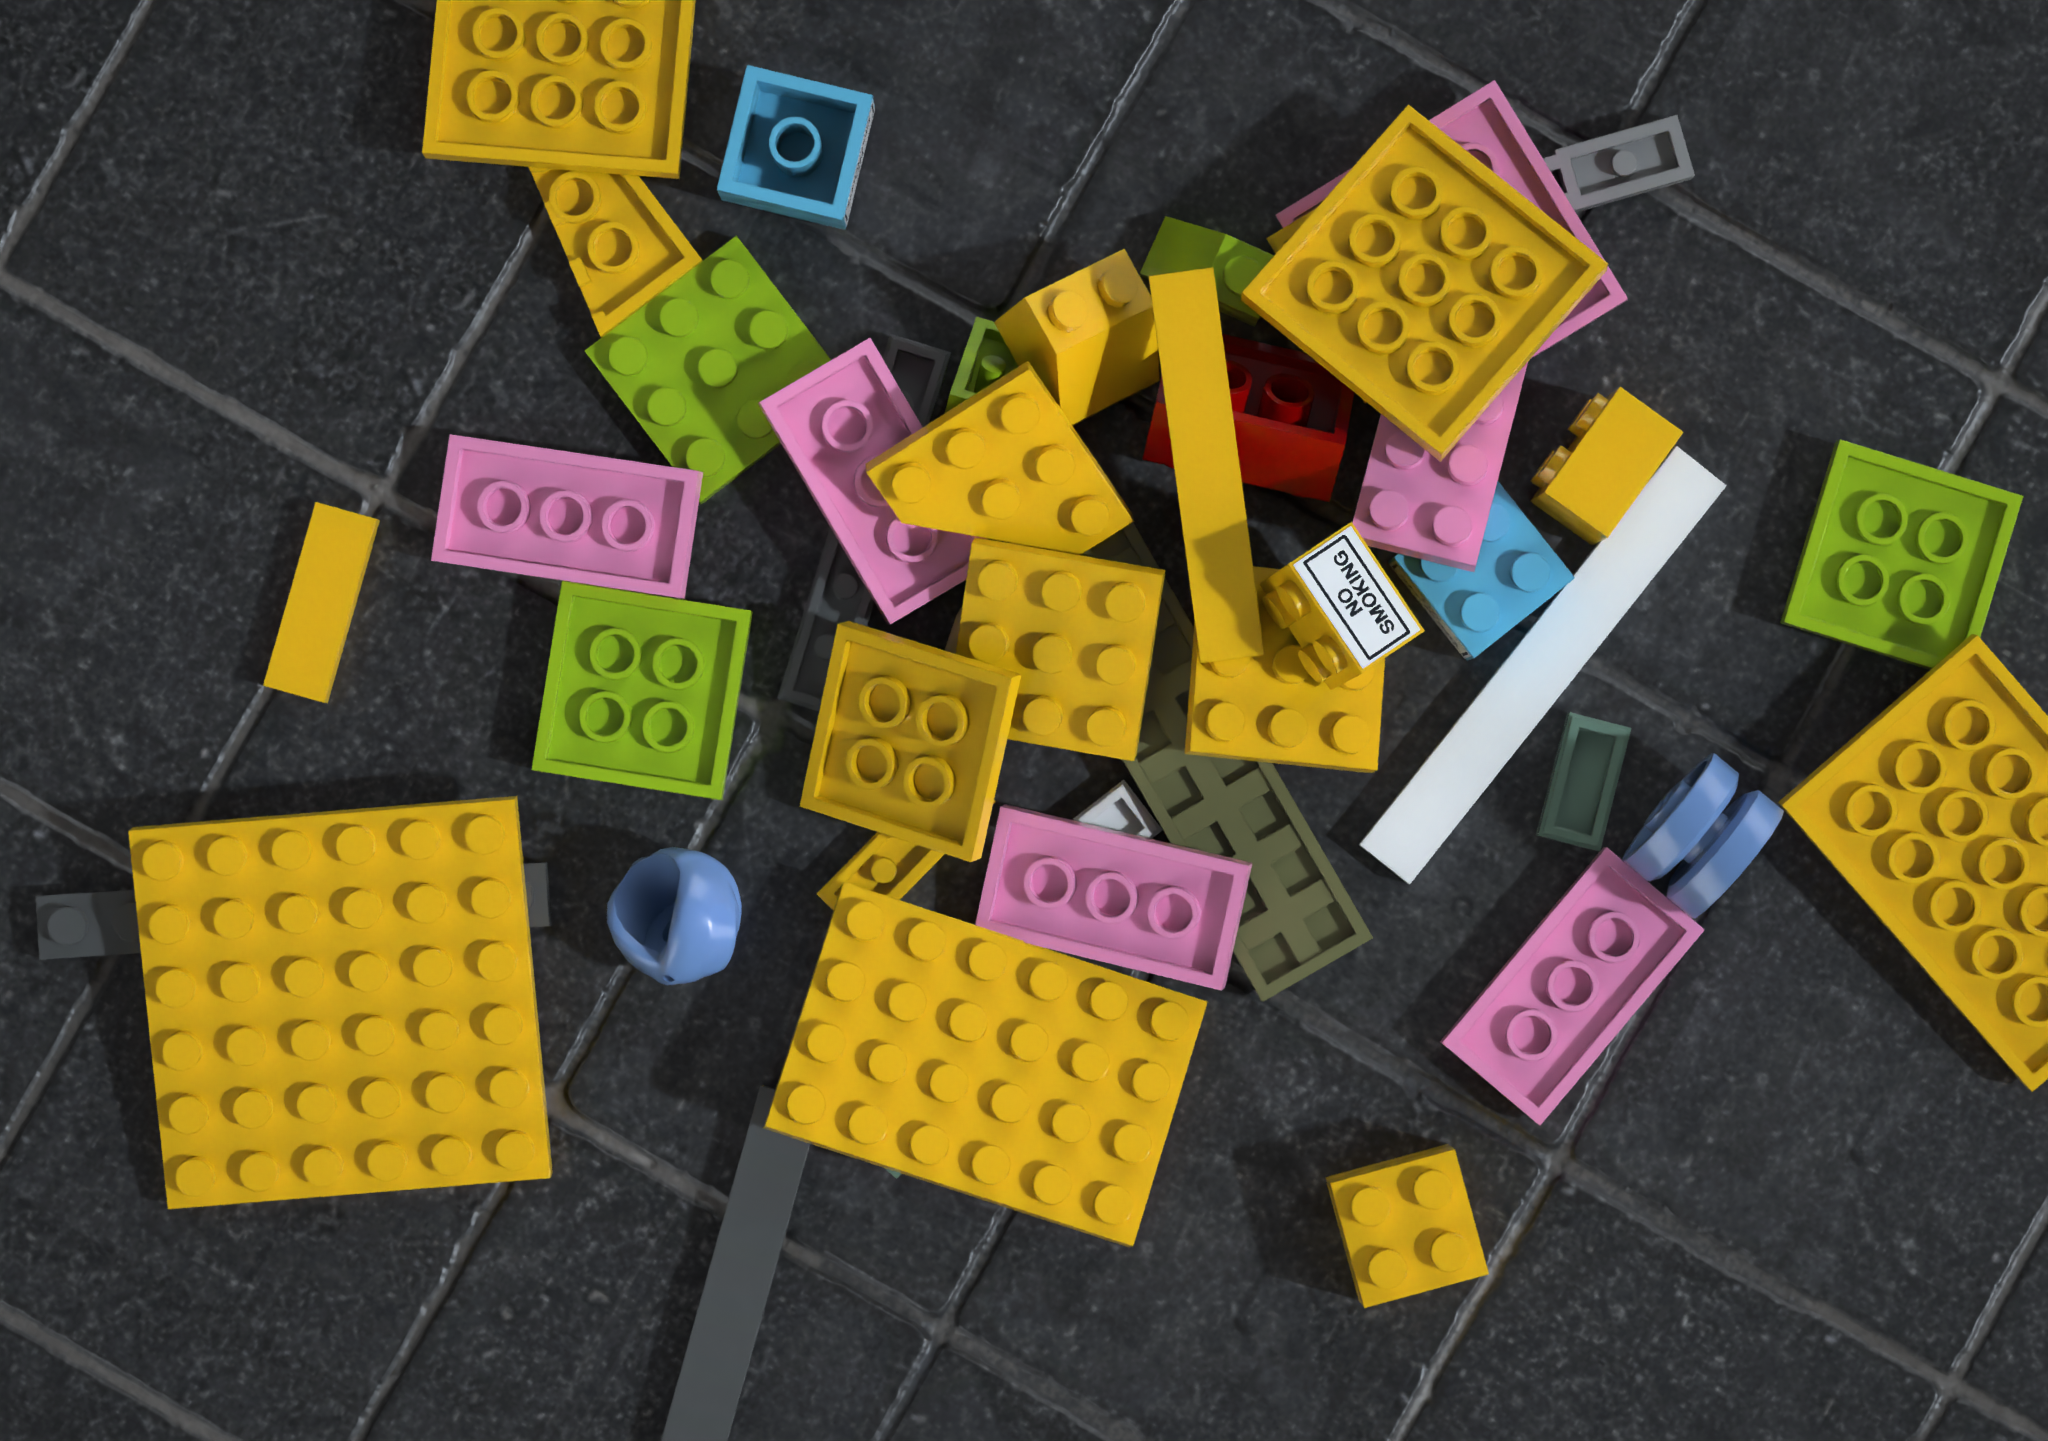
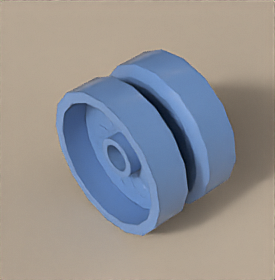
M1715 753L1709 754L1700 761L1683 780L1679 781L1664 796L1648 816L1644 826L1635 836L1622 859L1623 862L1646 881L1662 878L1683 859L1669 881L1667 898L1691 918H1696L1705 912L1742 874L1771 837L1784 813L1779 806L1759 790L1743 794L1722 812L1736 792L1739 773Z

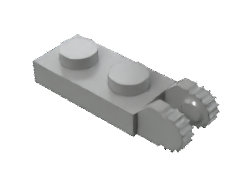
M1678 115L1554 150L1552 156L1543 158L1552 174L1558 172L1563 193L1575 212L1688 181L1695 176Z

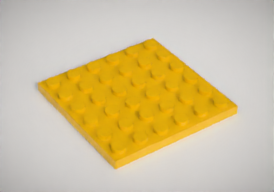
M517 796L132 827L128 830L168 1209L551 1178L553 1170Z

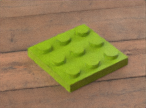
M737 235L585 350L586 354L671 466L703 472L699 498L701 504L781 445L780 440L758 403L831 361Z
M1841 439L1836 441L1780 623L1931 670L1971 634L1981 637L2023 496Z
M562 581L531 770L723 800L753 612L751 610Z

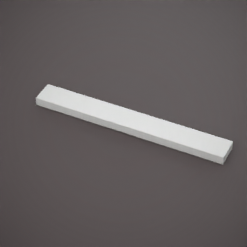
M1678 446L1674 447L1610 536L1598 542L1573 574L1575 579L1559 591L1358 845L1407 884H1411L1727 485Z

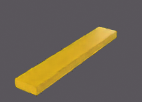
M1214 268L1149 276L1200 663L1265 655Z

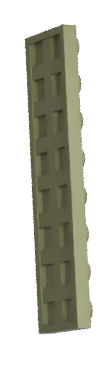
M1133 522L1081 554V556L1160 569ZM1164 577L1137 755L1134 761L1123 759L1122 761L1171 844L1252 863L1233 953L1260 1000L1264 1002L1373 939V936L1273 763L1185 754L1194 627Z

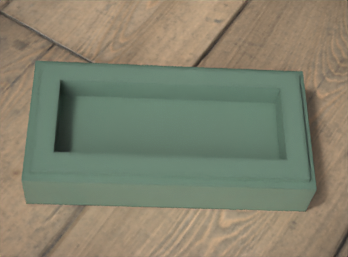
M1572 712L1567 713L1536 836L1594 851L1601 850L1632 728Z

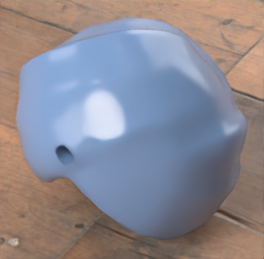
M669 847L660 849L650 856L641 857L632 864L621 882L614 889L607 903V924L614 943L629 963L663 985H676L695 982L703 977L718 973L725 969L732 957L741 922L742 904L738 886L731 873L722 863L703 852Z

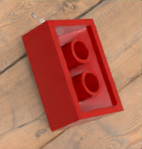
M1222 334L1242 483L1287 492L1298 497H1309L1330 502L1346 444L1354 392L1307 353ZM1161 374L1142 460L1174 468Z

